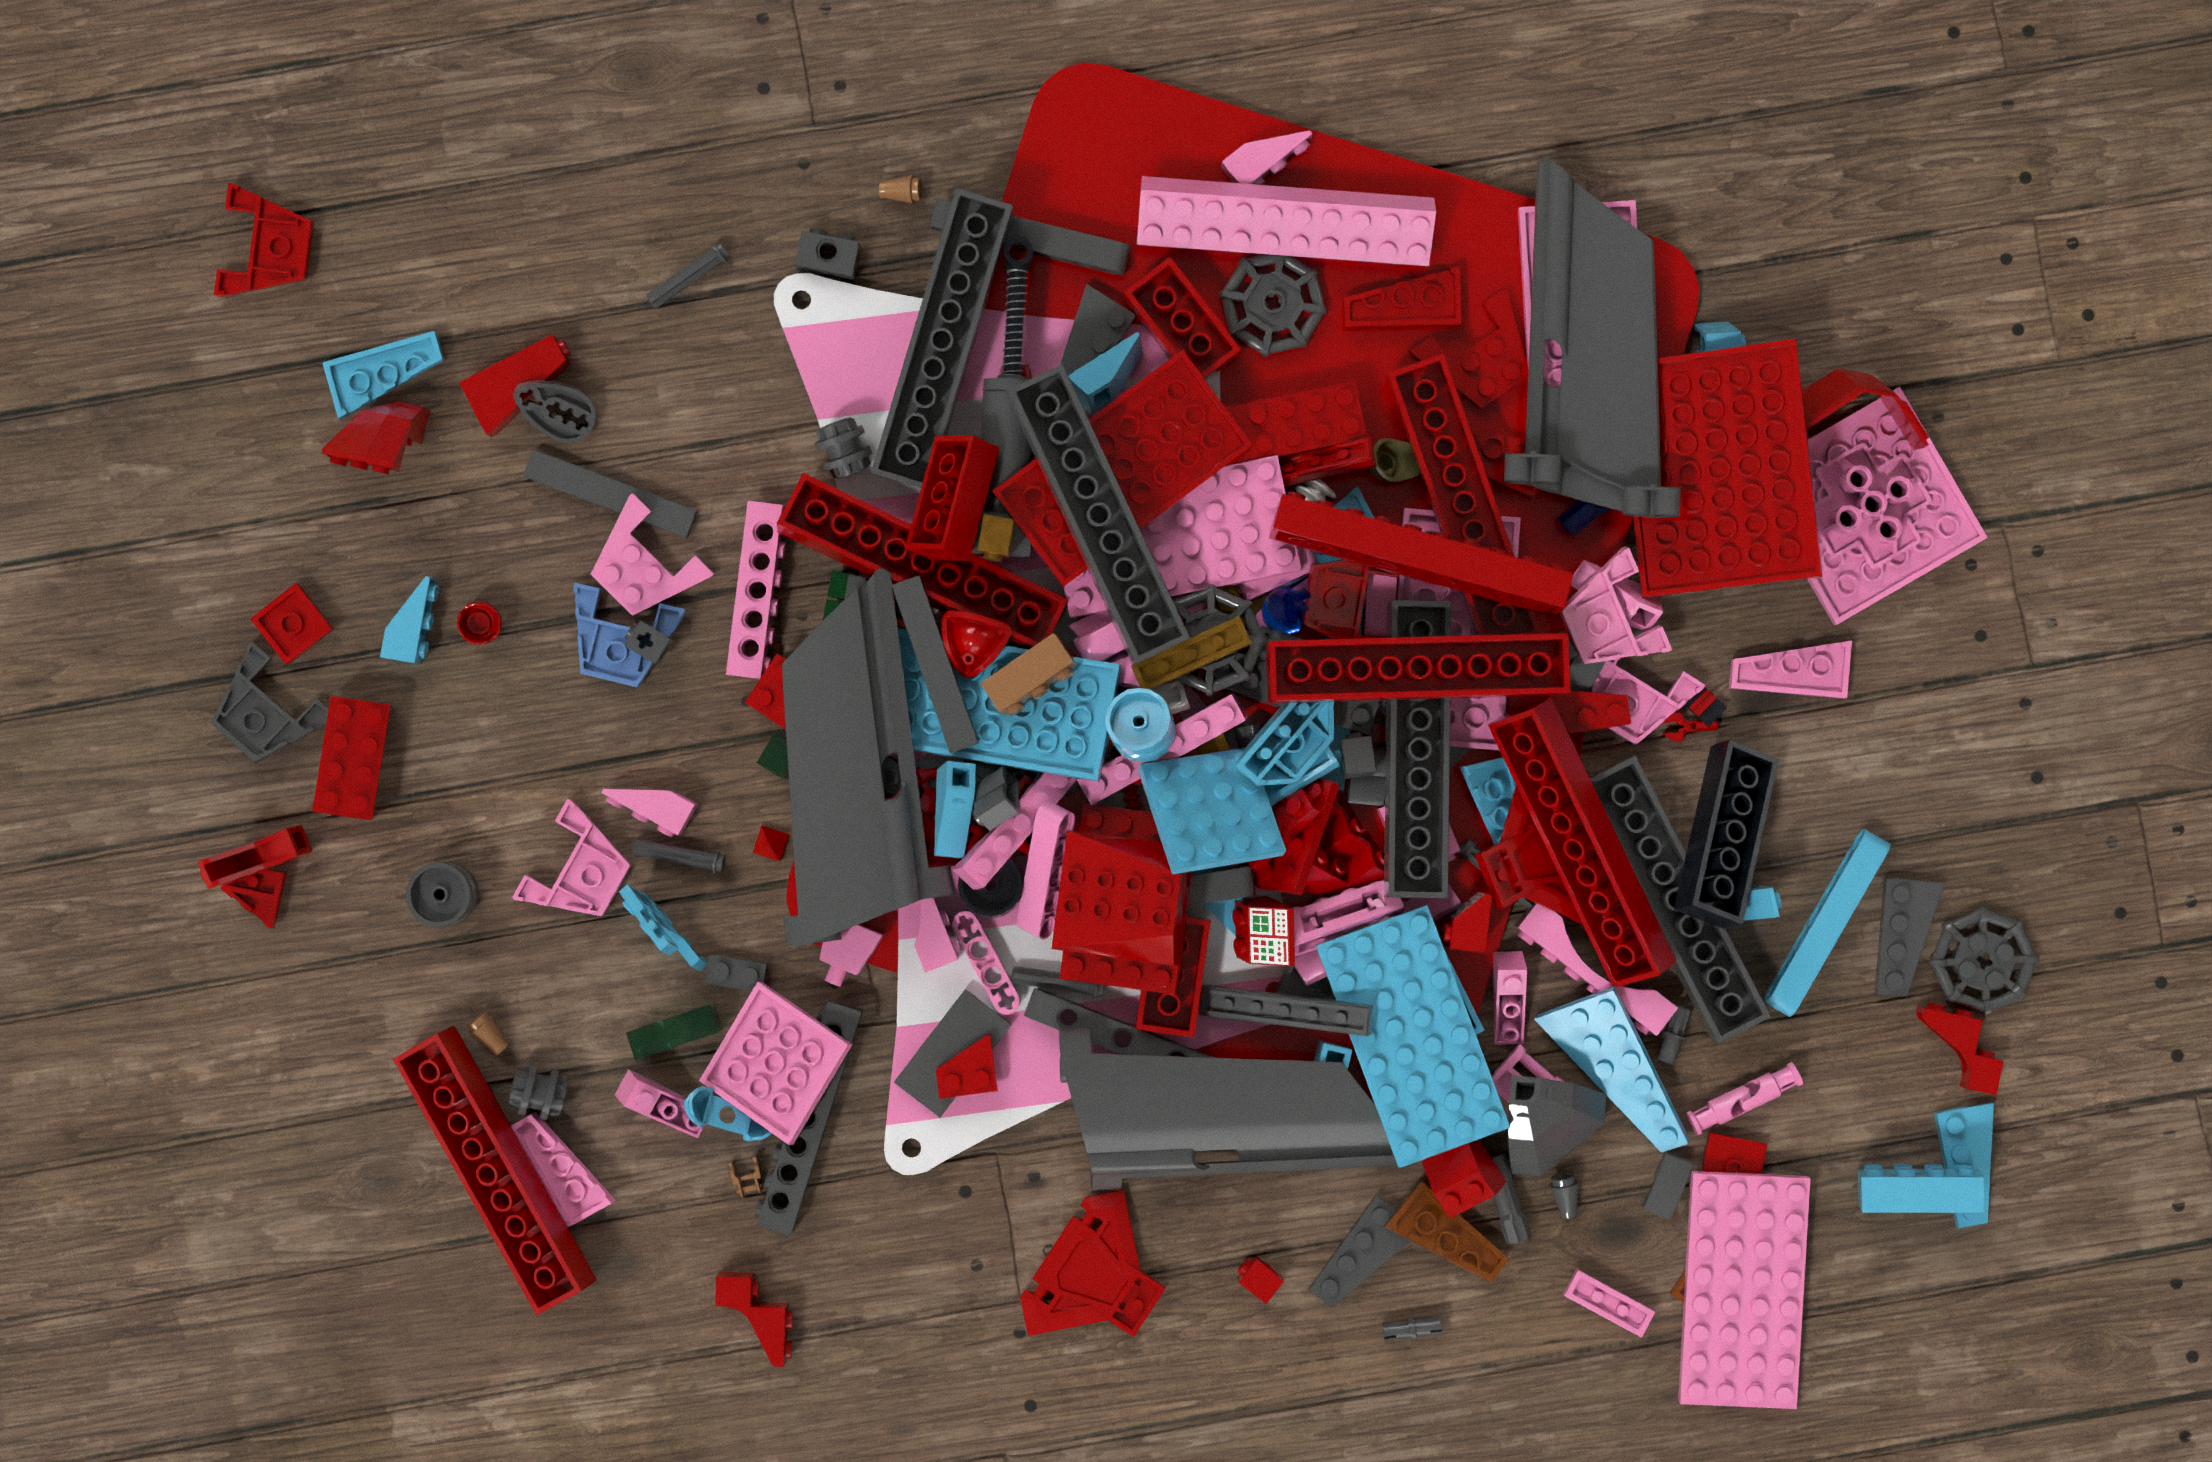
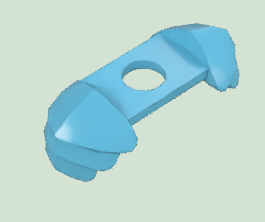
M698 1087L684 1101L688 1117L701 1128H704L706 1124L741 1134L745 1141L763 1140L771 1134L770 1131L728 1101L714 1096V1089L712 1087ZM723 1107H730L734 1110L735 1119L732 1123H724L720 1119L719 1113Z

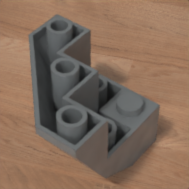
M1512 1075L1509 1098L1510 1128H1508L1512 1174L1541 1177L1605 1124L1607 1095L1573 1083Z

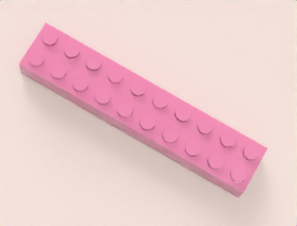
M1142 176L1137 245L1429 266L1436 206L1435 199L1431 197Z

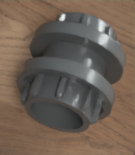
M848 417L819 428L816 432L819 441L815 442L816 449L821 450L825 448L829 457L828 461L822 463L824 470H830L832 476L837 479L860 472L871 465L869 455L873 453L870 446L862 448L858 436L865 433L863 425L857 426L854 418Z
M530 1064L528 1069L522 1067L516 1069L508 1099L509 1106L518 1108L517 1114L524 1116L527 1108L540 1110L539 1119L547 1120L548 1115L555 1117L560 1115L568 1087V1079L558 1076L559 1070L551 1069L549 1076L536 1074L537 1065Z

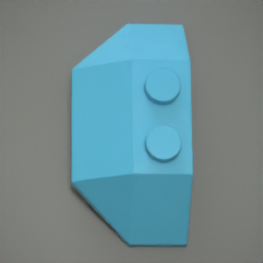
M1334 702L1283 703L1249 742L1235 767L1256 786L1297 783L1334 740Z

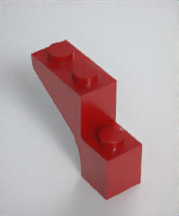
M298 825L286 828L258 841L205 858L197 862L200 868L201 878L209 890L242 881L266 869L291 862L313 852L303 826Z
M1928 1002L1927 1008L1917 1006V1018L1958 1055L1961 1063V1081L1959 1086L1969 1090L1997 1095L2004 1061L1994 1058V1052L1977 1049L1983 1020L1973 1018L1974 1012L1956 1008L1955 1014L1944 1012L1946 1006Z
M719 1272L716 1276L715 1306L730 1307L743 1313L750 1321L771 1364L775 1367H784L787 1359L792 1357V1341H787L788 1329L793 1328V1311H788L789 1303L754 1302V1299L759 1297V1281H754L755 1273Z

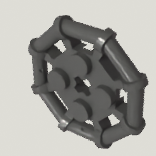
M1262 254L1239 259V265L1223 291H1219L1218 296L1222 301L1229 330L1228 333L1231 337H1235L1262 354L1261 357H1268L1270 354L1299 347L1304 349L1308 346L1307 341L1323 315H1327L1328 310L1324 305L1317 269L1308 267L1292 256ZM1275 264V271L1265 275H1258L1254 269ZM1283 265L1301 277L1295 281L1281 272ZM1247 274L1252 279V282L1244 294L1236 292ZM1308 284L1312 304L1304 303L1301 296L1300 287ZM1276 295L1279 297L1278 303L1281 307L1279 309L1274 307L1270 310L1267 308L1268 303L1265 299L1267 297L1273 298ZM1234 301L1243 302L1246 318L1238 321ZM1302 311L1310 313L1304 326L1299 331L1294 325ZM1249 324H1252L1265 332L1263 341L1244 329ZM1289 330L1292 336L1291 338L1271 342L1272 333Z
M1209 585L1208 588L1178 600L1173 599L1172 601L1179 616L1181 615L1186 619L1185 628L1190 638L1238 616H1243L1250 634L1249 638L1252 642L1242 666L1235 661L1238 650L1201 667L1200 669L1206 670L1205 679L1188 673L1174 680L1205 692L1206 696H1213V693L1237 683L1248 682L1251 679V672L1262 647L1267 642V638L1263 637L1252 609L1253 603L1249 599L1246 601L1215 588V585ZM1207 601L1208 609L1190 615L1187 608ZM1216 601L1234 608L1235 610L1231 616L1216 610ZM1231 665L1235 671L1214 680L1213 671Z
M1978 906L1977 910L1951 922L1945 921L1941 925L1943 929L1933 957L1929 960V966H1932L1944 991V999L1948 1003L1954 1002L1981 1012L1983 1016H1990L1991 1012L2019 999L2024 1000L2027 996L2025 992L2036 962H2039V956H2036L2023 928L2024 923L2020 919L2015 920L1990 911L1985 906ZM1987 922L2005 929L2001 935L1986 931ZM1976 923L1977 931L1973 932V934L1963 937L1959 930ZM2011 937H2015L2023 955L2014 956V950L2008 943ZM1954 939L1957 941L1952 958H1945L1951 940ZM1984 953H1987L1990 964L1985 965L1981 969L1979 968L1980 963L1976 959L1978 956H1983ZM2015 963H2022L2023 965L2015 984L2009 979ZM1947 966H1952L1958 974L1957 978L1959 981L1954 985L1945 968ZM2004 985L2009 990L2002 995L1990 999L1989 991L1993 989H1998ZM1966 986L1980 991L1979 999L1963 994L1962 991Z

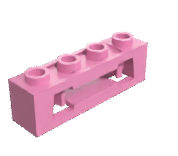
M1384 880L1374 881L1358 889H1346L1340 895L1331 898H1319L1313 904L1304 907H1292L1294 909L1295 956L1316 950L1317 944L1404 913V905L1401 898L1384 897Z

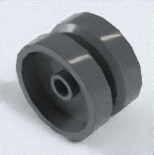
M454 862L430 863L419 868L410 878L406 888V903L411 914L421 923L432 927L454 925L465 920L474 911L479 898L478 884L473 874L463 865ZM439 891H444L445 897L440 898Z

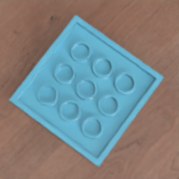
M1245 748L1140 764L1138 772L1172 875L1283 856L1286 852L1264 785L1256 786L1235 767Z

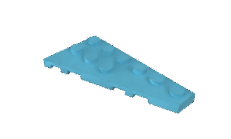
M1615 986L1535 1016L1534 1020L1661 1153L1689 1143L1688 1134Z

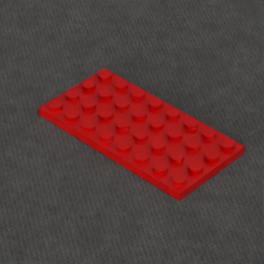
M1183 349L1088 419L1139 530L1253 446ZM1034 459L992 491L1062 587L1087 570L1086 564L1037 459Z

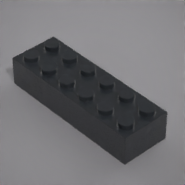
M1730 739L1710 747L1674 910L1722 929L1743 924L1779 759Z

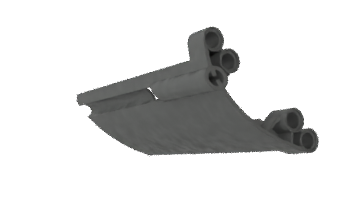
M1545 158L1537 163L1525 454L1505 452L1504 482L1531 485L1546 492L1622 511L1625 516H1643L1648 518L1679 517L1681 486L1661 487L1654 241L1581 187L1563 168L1550 159ZM1549 339L1556 341L1562 349L1561 384L1557 388L1548 385L1544 379L1545 342Z
M879 568L863 586L856 588L782 664L798 916L783 917L787 947L842 940L841 931L922 899L954 895L951 866L928 868L891 573ZM897 753L901 790L896 797L887 800L885 799L881 766L888 755Z
M1089 1027L1059 1029L1061 1083H1067L1090 1162L1091 1190L1121 1189L1122 1179L1398 1166L1374 1102L1342 1062L1092 1054ZM1237 1149L1239 1153L1238 1161L1197 1163L1195 1159L1196 1151Z

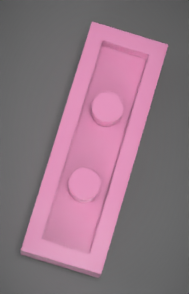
M1577 1268L1563 1292L1565 1297L1641 1338L1655 1314L1653 1309Z

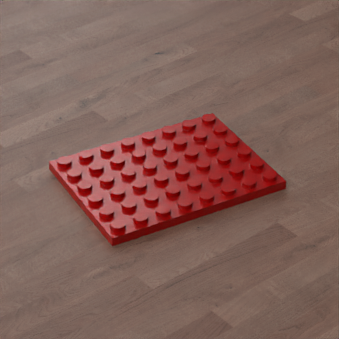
M1797 339L1657 358L1661 487L1681 486V505L1679 517L1648 518L1633 516L1642 598L1823 577Z

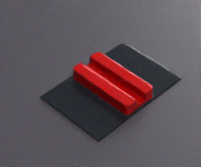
M1705 687L1685 704L1707 727L1727 709Z

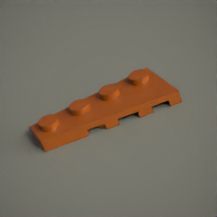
M1418 1182L1383 1226L1487 1282H1492L1509 1260L1506 1255L1462 1216L1458 1214L1449 1219L1434 1196L1433 1191L1423 1182Z

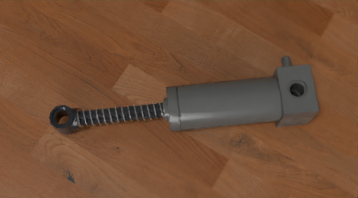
M1020 236L1009 239L1004 246L1005 271H1007L1009 278L1006 280L1008 282V287H1006L1008 290L1006 295L1007 302L1005 303L1007 310L1004 311L1006 313V318L1004 319L1006 321L1004 326L1006 331L1003 334L1005 336V341H1003L1005 348L1002 350L1004 352L1002 357L1004 364L1001 365L1003 367V374L998 375L997 378H985L983 382L980 439L999 447V452L972 554L976 556L984 555V553L978 551L984 514L1012 519L992 491L1035 459V455L1006 395L1008 389L1027 381L1026 377L1021 376V371H1023L1021 370V364H1023L1021 360L1022 356H1024L1022 354V348H1024L1022 343L1025 340L1023 339V333H1025L1023 325H1026L1024 324V317H1026L1024 316V310H1026L1024 307L1025 302H1027L1025 300V294H1027L1025 290L1026 286H1028L1026 285V279H1028L1026 274L1031 272L1034 254L1030 241ZM1017 246L1024 247L1027 255L1022 260H1015L1010 255L1013 248ZM1015 523L1009 558L1032 559V549L1034 548Z

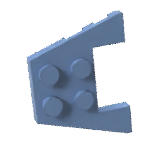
M574 582L573 590L576 602L575 615L578 627L577 639L580 674L639 688L654 663L625 646L628 641L625 635L630 627L595 619L602 589ZM659 603L653 627L671 637L684 617L686 609ZM652 635L642 637L641 640L644 642L643 648L653 645V642L650 640Z

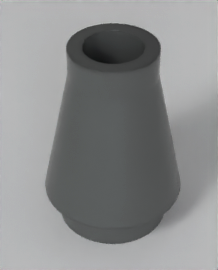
M1569 1172L1553 1175L1549 1186L1558 1206L1560 1217L1572 1218L1577 1216L1579 1181L1575 1179L1573 1173Z

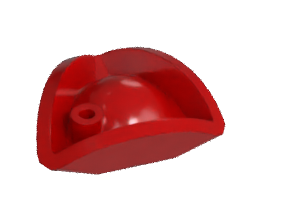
M950 610L942 618V638L945 651L955 670L966 678L974 677L986 669L1001 653L1012 633L1008 624L972 613Z

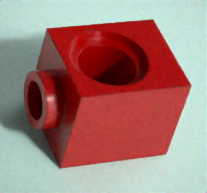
M1256 1255L1251 1260L1245 1259L1237 1270L1240 1274L1237 1277L1238 1282L1265 1304L1269 1302L1284 1282L1282 1275Z

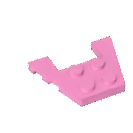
M634 493L628 497L591 572V575L632 616L710 578L714 574L695 555L676 575H673L631 534L652 512Z
M1629 547L1621 548L1566 602L1565 608L1560 612L1579 660L1583 664L1616 660L1629 656H1644L1656 652L1664 653L1672 650L1663 626L1657 625L1634 637L1614 591L1613 584L1639 572Z
M1616 659L1605 662L1590 692L1627 695L1631 724L1610 727L1608 729L1636 745L1676 710L1685 705L1694 695L1703 690L1705 684L1682 671L1665 696L1616 666L1619 660Z
M569 798L563 805L555 822L580 835L581 838L553 888H550L536 879L524 875L512 898L518 901L604 916L632 864L580 807Z

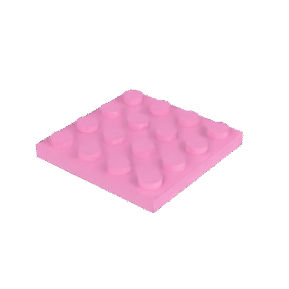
M757 982L699 1081L707 1087H712L716 1094L786 1144L793 1145L853 1044L765 983Z

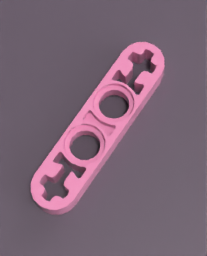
M967 910L959 912L953 919V930L990 1000L999 1013L1005 1015L1014 1013L1020 1005L1019 994L983 926L973 912ZM960 917L972 918L974 923L970 927L973 933L979 930L982 936L973 937L966 943L964 937H969V934L965 928L961 930L958 928V924L961 922ZM982 941L987 945L988 952L984 957L977 958L972 954L971 946L974 942ZM996 967L1001 971L1002 976L998 983L992 984L987 982L985 971L988 968ZM1004 982H1007L1009 987L1003 989L1008 997L1013 995L1015 998L1010 1009L1007 1006L1001 1007L999 1005V1002L1002 1000L999 991L995 995L991 991V989L999 988Z

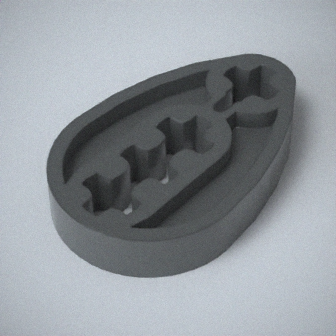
M535 380L521 382L513 390V399L524 417L540 432L561 443L577 442L586 437L594 426L596 414L593 403L578 388L555 381ZM530 389L533 397L540 402L527 400L525 403H522L523 399L520 393H527ZM555 402H558V407L563 411L571 408V413L576 417L584 414V419L587 423L576 427L573 419L566 418L565 421H562L563 417L561 414L553 412L552 415H549L550 412L546 407L548 404L554 405Z

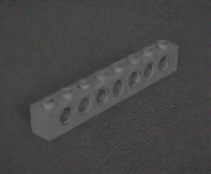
M830 999L827 1005L821 1004L816 1020L827 1027L829 1025L839 1026L842 1031L841 1037L853 1044L864 1009ZM851 1048L813 1110L815 1121L806 1123L799 1134V1137L806 1141V1149L797 1151L792 1145H788L784 1141L783 1144L777 1143L772 1158L777 1163L774 1172H768L763 1187L768 1189L765 1200H759L755 1211V1216L759 1217L758 1226L789 1236L793 1233ZM788 1164L795 1166L798 1172L797 1177L794 1179L785 1177L783 1166ZM779 1192L786 1194L789 1199L788 1205L784 1207L778 1206L774 1201V1195Z

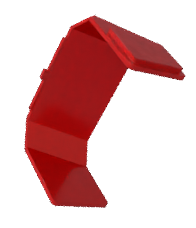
M1837 368L1802 390L1807 429L1866 392L1877 394L1913 450L1925 448L1929 445L1926 440L1929 436L1908 403L1900 400L1894 391L1871 374Z

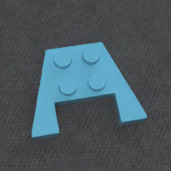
M629 884L619 891L625 900L622 902L623 906L633 916L637 917L640 927L650 936L661 952L670 956L678 950L688 964L698 971L703 970L708 965L703 956L698 957L690 947L692 944L687 938L674 929L672 921L649 895Z

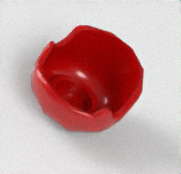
M474 601L467 604L459 612L457 629L461 637L469 643L477 645L488 644L500 634L502 618L497 608L489 602Z

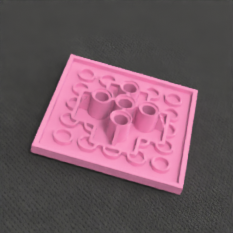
M1900 387L1894 389L1893 391L1900 400L1906 401L1917 417ZM1880 398L1808 439L1823 577L1807 578L1833 625L1843 622L1988 538L1930 437L1926 439L1929 444L1928 446L1913 450ZM1853 472L1861 476L1862 482L1860 487H1856L1851 483L1850 476ZM1892 483L1898 484L1901 488L1899 498L1891 494L1890 487ZM1868 497L1872 498L1876 503L1874 512L1868 511L1865 507V501ZM1842 512L1848 513L1851 517L1849 527L1843 526L1840 522ZM1882 523L1890 526L1891 534L1888 538L1880 533Z

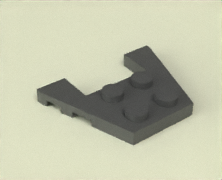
M251 641L247 645L246 653L235 671L231 685L226 690L211 724L257 764L326 726L328 708L316 698L297 720L291 718L252 683L269 665L272 659Z

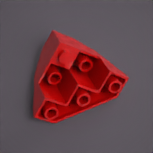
M399 401L364 409L322 448L321 454L330 457V463L345 467L347 462H351V467L367 471L368 466H372L371 471L389 475L390 470L399 472L405 447H411L412 442L422 444L430 410Z
M1339 790L1304 887V894L1338 895L1349 888L1358 889L1374 881L1384 880V851L1367 830L1362 820L1357 817L1341 796Z

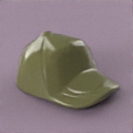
M1384 438L1374 445L1375 465L1367 467L1369 473L1374 478L1385 483H1394L1420 475L1410 443Z

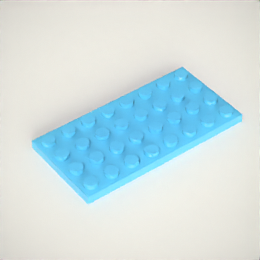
M898 628L913 751L1100 782L1109 735L1105 718L1107 708L1116 697L1122 667L1120 664L1072 657L1078 665L1073 670L1074 674L1063 682L1057 680L1050 685V690L1038 699L1033 697L1025 702V708L1013 716L1009 714L1006 716L1002 715L980 683L1029 649L1005 646L986 669L971 678L961 676L953 667L979 744L950 753L908 631Z
M1427 904L1316 945L1336 1001L1373 1005L1371 1035L1349 1034L1399 1168L1510 1128Z

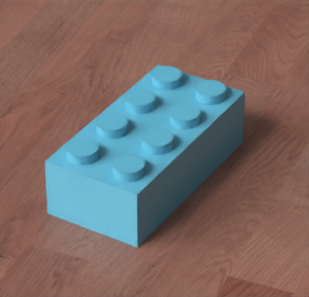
M1865 1164L1864 1169H1857L1858 1204L1862 1213H1985L1984 1176L1978 1169L1973 1168L1972 1164H1955V1169H1944L1941 1164H1925L1924 1169H1913L1911 1164H1895L1894 1169H1883L1880 1164Z

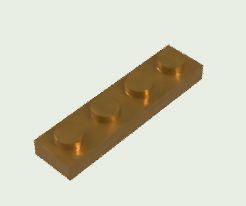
M1240 616L1137 664H1133L1131 668L1140 687L1152 690L1251 645L1252 642Z

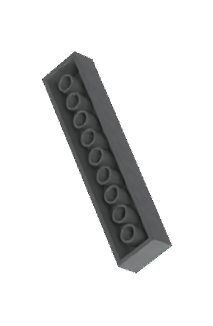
M956 188L871 473L915 487H922L935 436H947L1014 214L1015 208L1013 205Z
M1063 364L1006 391L1008 400L1131 663L1137 664L1190 639Z
M1392 600L1388 603L1387 638L1451 636V601ZM1450 698L1386 700L1384 897L1448 898Z
M1636 755L1628 756L1589 776L1676 958V962L1672 965L1711 1041L1720 1044L1770 1018L1771 1016L1726 929L1674 910L1686 852Z

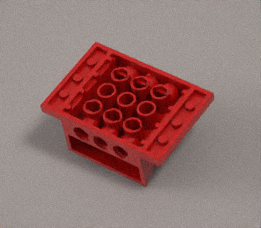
M1083 803L1079 831L1067 830L1051 948L1063 950L1059 979L1177 995L1193 871L1172 875L1152 812Z

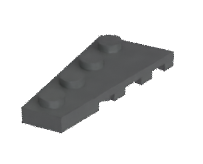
M1884 878L1875 994L1907 997L1945 883Z
M1375 1194L1308 1290L1333 1308L1410 1242L1408 1239L1383 1227L1397 1209Z

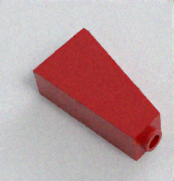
M552 334L459 382L486 435L491 438L496 436L521 412L513 399V390L519 383L535 380L554 381L571 365L567 357L571 355V352L563 339L558 340ZM530 389L527 393H520L523 399L522 403L535 399Z

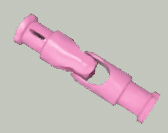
M1790 1062L1787 1064V1067L1773 1074L1768 1072L1708 1101V1105L1694 1112H1686V1116L1696 1135H1700L1702 1130L1717 1123L1722 1125L1745 1112L1780 1097L1781 1092L1791 1087L1803 1085V1081L1795 1065Z

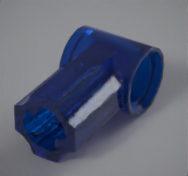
M1579 500L1558 516L1557 519L1565 531L1573 538L1603 513L1610 510V508H1597L1594 504Z

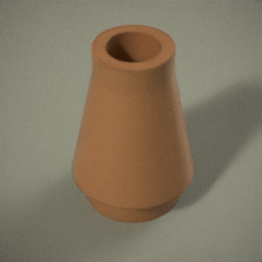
M914 175L880 181L879 195L880 198L915 204L916 201H922L923 182L921 178H915Z
M482 1012L466 1026L470 1031L469 1035L489 1049L495 1056L509 1045L502 1036L492 1015L488 1016L485 1012Z

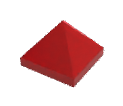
M761 825L753 853L781 862L789 834Z

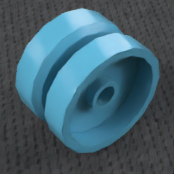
M1144 688L1125 690L1115 697L1107 708L1105 718L1107 732L1119 753L1130 761L1146 763L1157 760L1166 754L1174 743L1176 733L1174 718L1167 703L1156 692Z

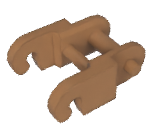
M757 1155L753 1156V1162H755V1172L753 1174L740 1177L736 1173L733 1161L729 1162L733 1185H738L736 1193H740L741 1198H744V1193L755 1190L759 1194L762 1193L764 1184H760L759 1179L763 1175ZM754 1178L755 1184L743 1187V1180Z

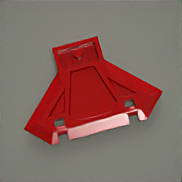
M1515 786L1500 842L1475 854L1485 882L1492 894L1494 904L1499 909L1521 898H1526L1582 924L1517 786Z
M1123 1189L1084 1198L1080 1206L1086 1210V1213L1081 1220L1075 1216L1071 1218L1032 1279L1039 1285L1033 1293L1025 1289L1020 1296L1028 1336L1109 1321L1134 1338L1163 1294L1166 1287L1140 1269ZM1096 1218L1102 1221L1098 1230L1091 1227ZM1048 1291L1054 1294L1050 1303L1043 1300Z

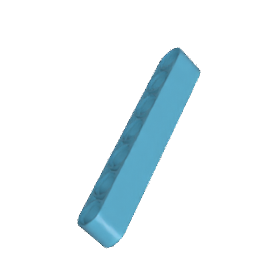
M1866 829L1860 831L1767 990L1764 1003L1788 1017H1791L1796 1012L1890 849V843Z

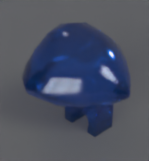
M1289 586L1274 590L1266 596L1263 603V622L1267 627L1276 632L1297 634L1302 628V613L1309 610V606L1303 600L1309 599L1311 593L1305 588L1293 591Z

